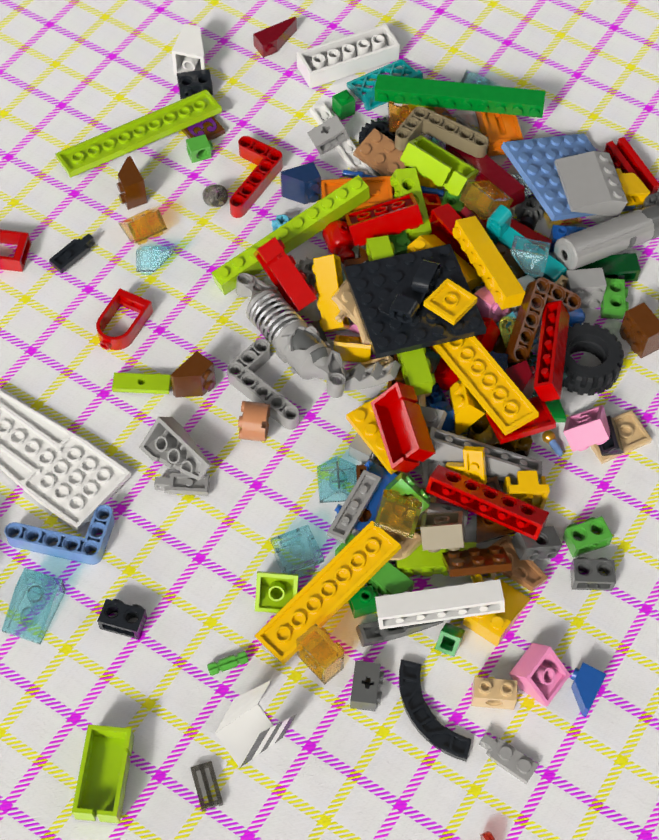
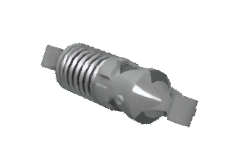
M248 273L239 274L236 282V294L240 297H251L246 310V317L273 344V347L276 349V355L284 363H288L291 366V371L294 374L297 372L302 379H325L327 394L333 398L341 397L344 392L346 379L349 378V373L343 367L340 353L331 350L330 344L327 341L324 342L319 337L320 334L313 325L307 324L278 293V287L267 285L262 279L259 280Z

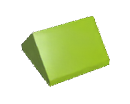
M257 571L255 611L278 613L298 593L299 574Z

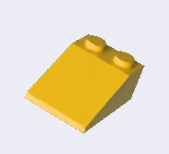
M501 579L505 612L465 617L463 620V625L497 647L531 600Z

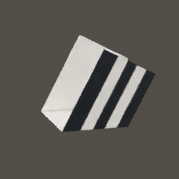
M270 681L235 697L215 732L239 768L283 738L296 716L294 715L276 725L271 723L258 705Z

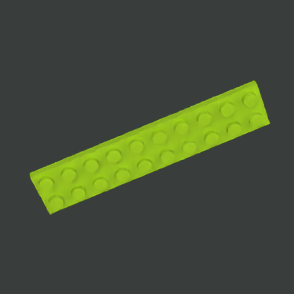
M203 90L55 153V155L71 178L222 112V107L207 90Z

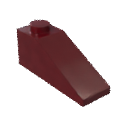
M292 17L253 34L254 47L263 58L278 52L297 31V18Z

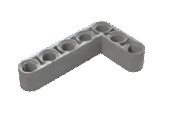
M258 339L227 366L228 381L252 402L270 404V416L284 428L289 430L295 429L299 425L298 408L254 374L271 356L269 341Z

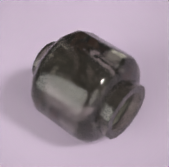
M219 184L206 186L203 191L204 202L211 207L225 205L228 200L227 189Z

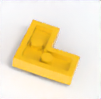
M464 446V463H446V468L486 485L484 447Z

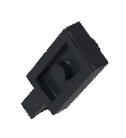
M88 233L82 239H74L51 257L49 263L61 274L64 273L91 250V247L95 244L94 237Z

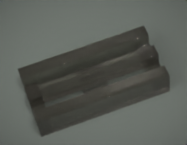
M212 761L190 767L202 812L208 808L212 809L218 805L222 806L223 801ZM206 768H209L217 797L215 801H213L205 773ZM199 770L202 775L208 803H204L196 773Z

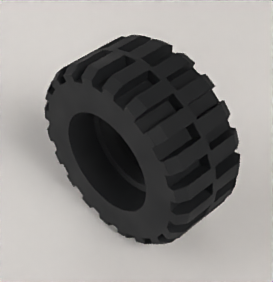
M577 323L573 324L572 327H568L562 388L566 387L567 391L571 393L573 391L577 392V395L588 394L590 396L594 395L595 392L597 394L603 393L605 389L608 390L613 386V383L618 379L623 364L624 351L622 350L621 342L617 341L618 338L614 334L609 333L610 330L600 328L598 324L590 325V323H583V325ZM581 351L595 355L602 364L594 367L583 366L577 363L571 357V354Z

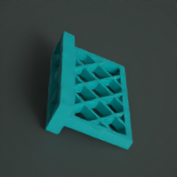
M399 59L347 82V87L364 103V108L370 111L388 102L375 101L374 89L376 81H369V79L377 80V75H384L382 73L385 72L390 73V76H395L393 73L401 74L400 77L423 79V73L420 70L415 71L403 59ZM401 65L403 69H398L396 67ZM365 86H373V88H365Z

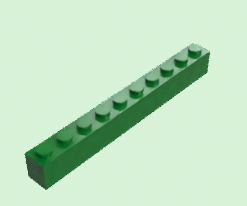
M380 74L377 75L374 89L375 101L537 118L543 117L546 91Z

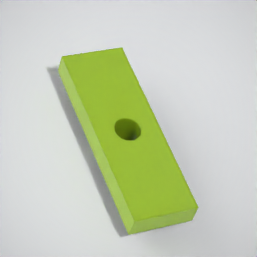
M114 373L112 391L169 394L171 376L167 374Z

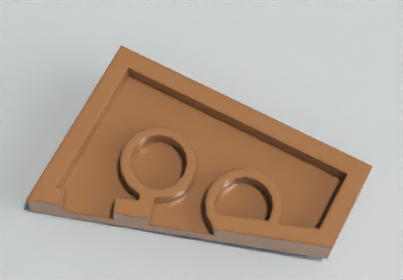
M507 534L492 544L500 547L503 546L512 563V571L500 573L532 592L544 584L548 577L533 561L519 560L511 542L512 538Z

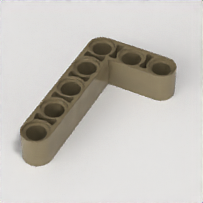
M416 107L395 133V148L400 151H404L408 142L417 138L422 132L476 158L486 156L489 142L485 135L425 107Z

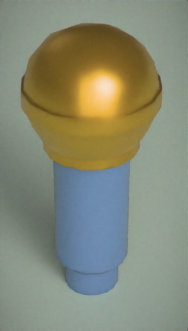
M551 430L545 431L542 434L543 441L550 444L559 457L564 455L562 448L556 441L555 433Z

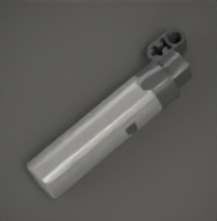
M659 192L647 196L641 209L558 239L554 246L556 260L563 264L567 270H575L659 237Z

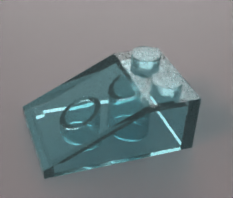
M24 568L16 584L2 632L41 644L66 592L63 580Z

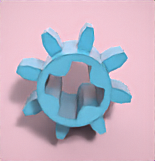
M286 214L276 215V220H272L273 231L292 218H288Z

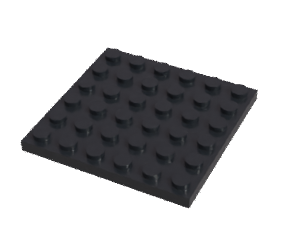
M451 244L344 267V274L376 359L486 334L487 328L476 304L455 325H452L423 306L424 301L447 278L471 293ZM435 256L441 259L444 266L429 294L426 293L411 323L407 324L397 321L378 310V307L418 259Z

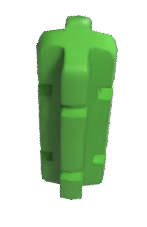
M241 651L236 656L233 654L219 659L217 663L215 661L207 665L210 675L213 676L218 674L220 670L223 672L237 667V664L243 665L247 663L248 656L245 651Z

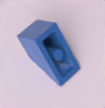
M585 663L582 664L580 669L575 668L570 678L574 680L571 689L580 712L584 717L587 716L606 676L605 673Z

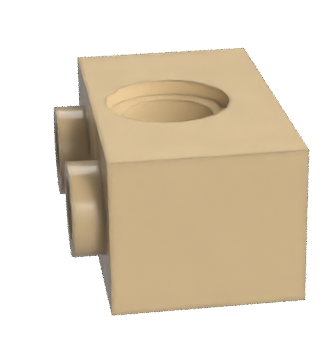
M474 677L471 706L514 710L517 702V680Z

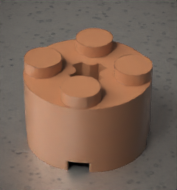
M242 401L241 412L243 414L239 416L238 427H240L239 439L265 442L269 429L270 404Z

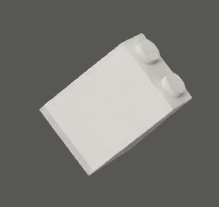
M184 23L172 49L174 75L205 69L200 26Z

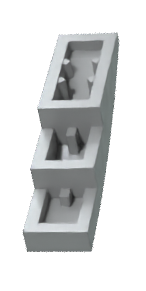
M396 360L385 366L377 362L367 368L358 364L347 370L349 378L346 379L344 391L367 389L389 382L396 378L401 365Z

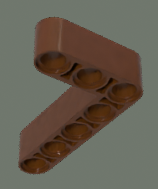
M543 277L528 283L505 352L506 362L510 365H516L528 359L545 304L562 300L569 313L580 308L581 298L579 295Z

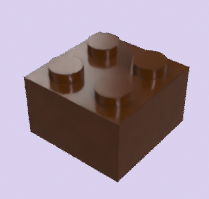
M644 302L627 310L619 331L622 339L627 341L632 351L640 358L659 350V319Z

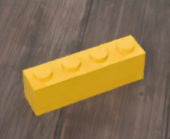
M332 254L313 258L312 270L316 276L315 290L319 298L317 306L321 312V328L329 333L350 329L348 317L345 316L341 323L335 320L340 310L331 299L343 283L340 257Z

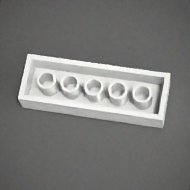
M383 24L297 52V67L311 89L398 60L400 45L387 25Z

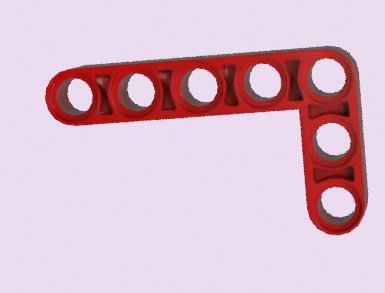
M243 136L238 140L239 155L257 166L230 198V214L235 218H241L248 212L283 168L281 151L250 136Z

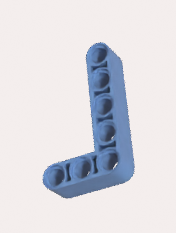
M100 505L93 514L85 538L17 522L9 523L5 527L4 533L12 547L95 565L102 560L115 524V519L110 506ZM19 533L17 536L11 537L13 534ZM97 533H103L100 536H95ZM38 537L37 540L31 541V539ZM77 546L75 549L69 550L70 547ZM90 551H96L94 554H88Z

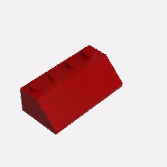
M413 193L345 214L355 246L366 245L367 238L391 234L397 235L403 230L416 229L421 224H424Z

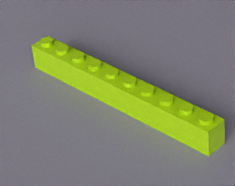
M357 175L211 272L215 284L224 295L228 294L236 288L237 276L239 274L248 273L255 276L264 270L254 256L256 249L276 237L277 240L280 239L285 245L284 252L286 254L325 229L329 223L340 219L370 199L369 186Z
M388 236L367 238L366 253L369 261L394 256L393 242L390 243ZM426 348L397 354L405 384L413 386L416 395L432 393V387L435 385V376L433 373H430V360L425 356Z

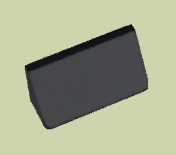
M610 415L606 416L610 437L607 442L599 445L601 455L622 454L624 450L615 420Z

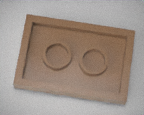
M375 128L353 152L355 157L382 176H392L396 169L408 168L404 165V162L400 161L404 151L396 149L395 142Z

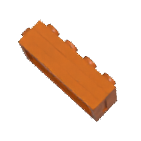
M475 111L480 131L489 141L487 148L488 156L506 155L501 148L503 142L523 140L516 115Z
M391 176L363 177L362 180L369 186L370 199L349 213L394 199L393 195L395 192L390 183ZM353 178L321 180L322 199ZM345 215L338 220H346Z

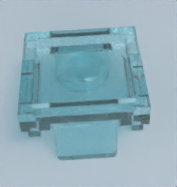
M309 525L271 538L275 559L282 573L299 574V578L314 573L315 565L324 562V557Z

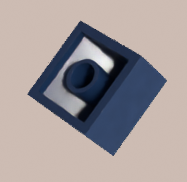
M314 162L281 171L282 197L302 204L321 200V176Z

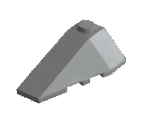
M158 417L139 446L150 459L161 462L167 467L177 469L181 473L199 481L203 479L211 467L210 462L187 431L173 417Z

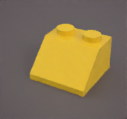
M461 380L450 387V405L454 411L455 433L460 435L485 414V410Z

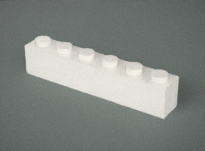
M490 579L477 583L468 582L456 586L447 585L435 589L426 588L414 592L405 591L392 595L384 594L375 597L380 629L505 612L500 579Z

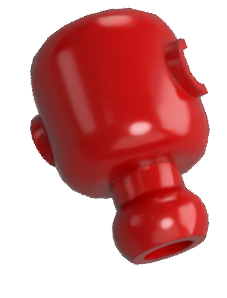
M341 220L329 223L322 231L323 239L329 252L339 255L341 263L344 264V260L355 258V253L352 251L355 245L348 225Z

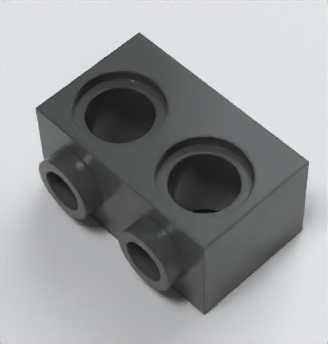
M586 557L573 559L570 566L572 590H613L616 584L614 560H608L607 558L587 559ZM582 570L586 572V575L579 573V571ZM599 571H603L607 575H602L599 573Z

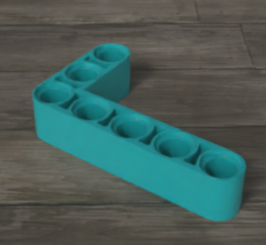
M499 205L487 220L486 233L495 245L500 242L513 250L519 262L541 278H546L555 283L562 275L565 276L567 268L510 227L512 213L506 206Z

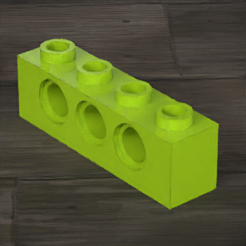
M416 167L396 169L390 178L391 186L395 192L394 198L413 193L424 223L416 229H406L404 231L410 240H415L420 235H430L432 229Z

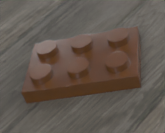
M492 545L482 549L472 547L468 550H449L442 553V560L450 577L512 571V563L503 546Z

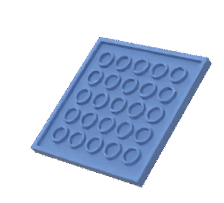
M584 133L503 142L502 150L552 221L596 215L571 212L554 163L556 159L597 151ZM636 205L625 206L623 211L632 210Z

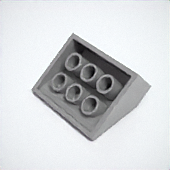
M591 151L554 161L571 212L619 217L628 201L609 153Z

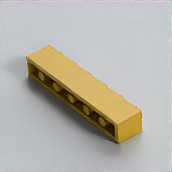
M472 216L456 220L453 236L468 256L470 263L475 267L478 276L482 278L494 301L501 310L522 305L525 295L524 289L477 217Z

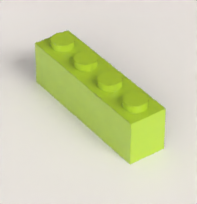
M465 542L464 548L459 549V551L477 547L476 542ZM421 544L408 557L402 560H395V567L407 577H412L413 575L429 577L433 574L449 576L442 560V553L448 552L449 549H440L438 552L423 551Z

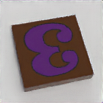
M210 117L182 129V132L189 139L205 134L207 140L212 141L225 134V129L214 117Z

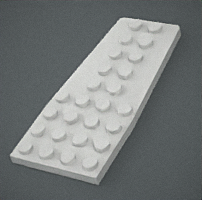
M0 390V469L33 499L76 531H79L92 518L96 508L104 505L131 477V473L86 440Z

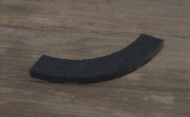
M401 659L399 690L402 704L411 723L426 741L435 748L453 758L467 762L471 739L444 727L436 719L422 695L420 682L422 664Z

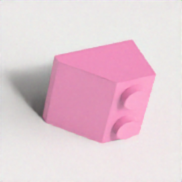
M603 404L567 417L563 432L572 452L586 450L594 444L601 445L609 439L610 429Z
M532 643L509 675L513 680H517V685L521 690L542 705L548 706L569 678L570 673L550 646Z

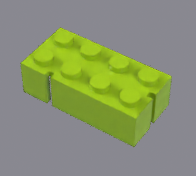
M422 135L408 142L400 158V161L404 162L406 167H416L419 175L431 179L439 187L444 186L448 193L453 196H460L470 189L479 170Z
M88 724L72 808L75 819L96 821V817H98L100 822L120 824L131 761L129 756L132 755L134 743L132 728Z

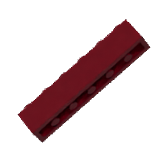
M446 144V151L479 170L475 181L501 205L510 209L525 201V187L488 155L476 158Z

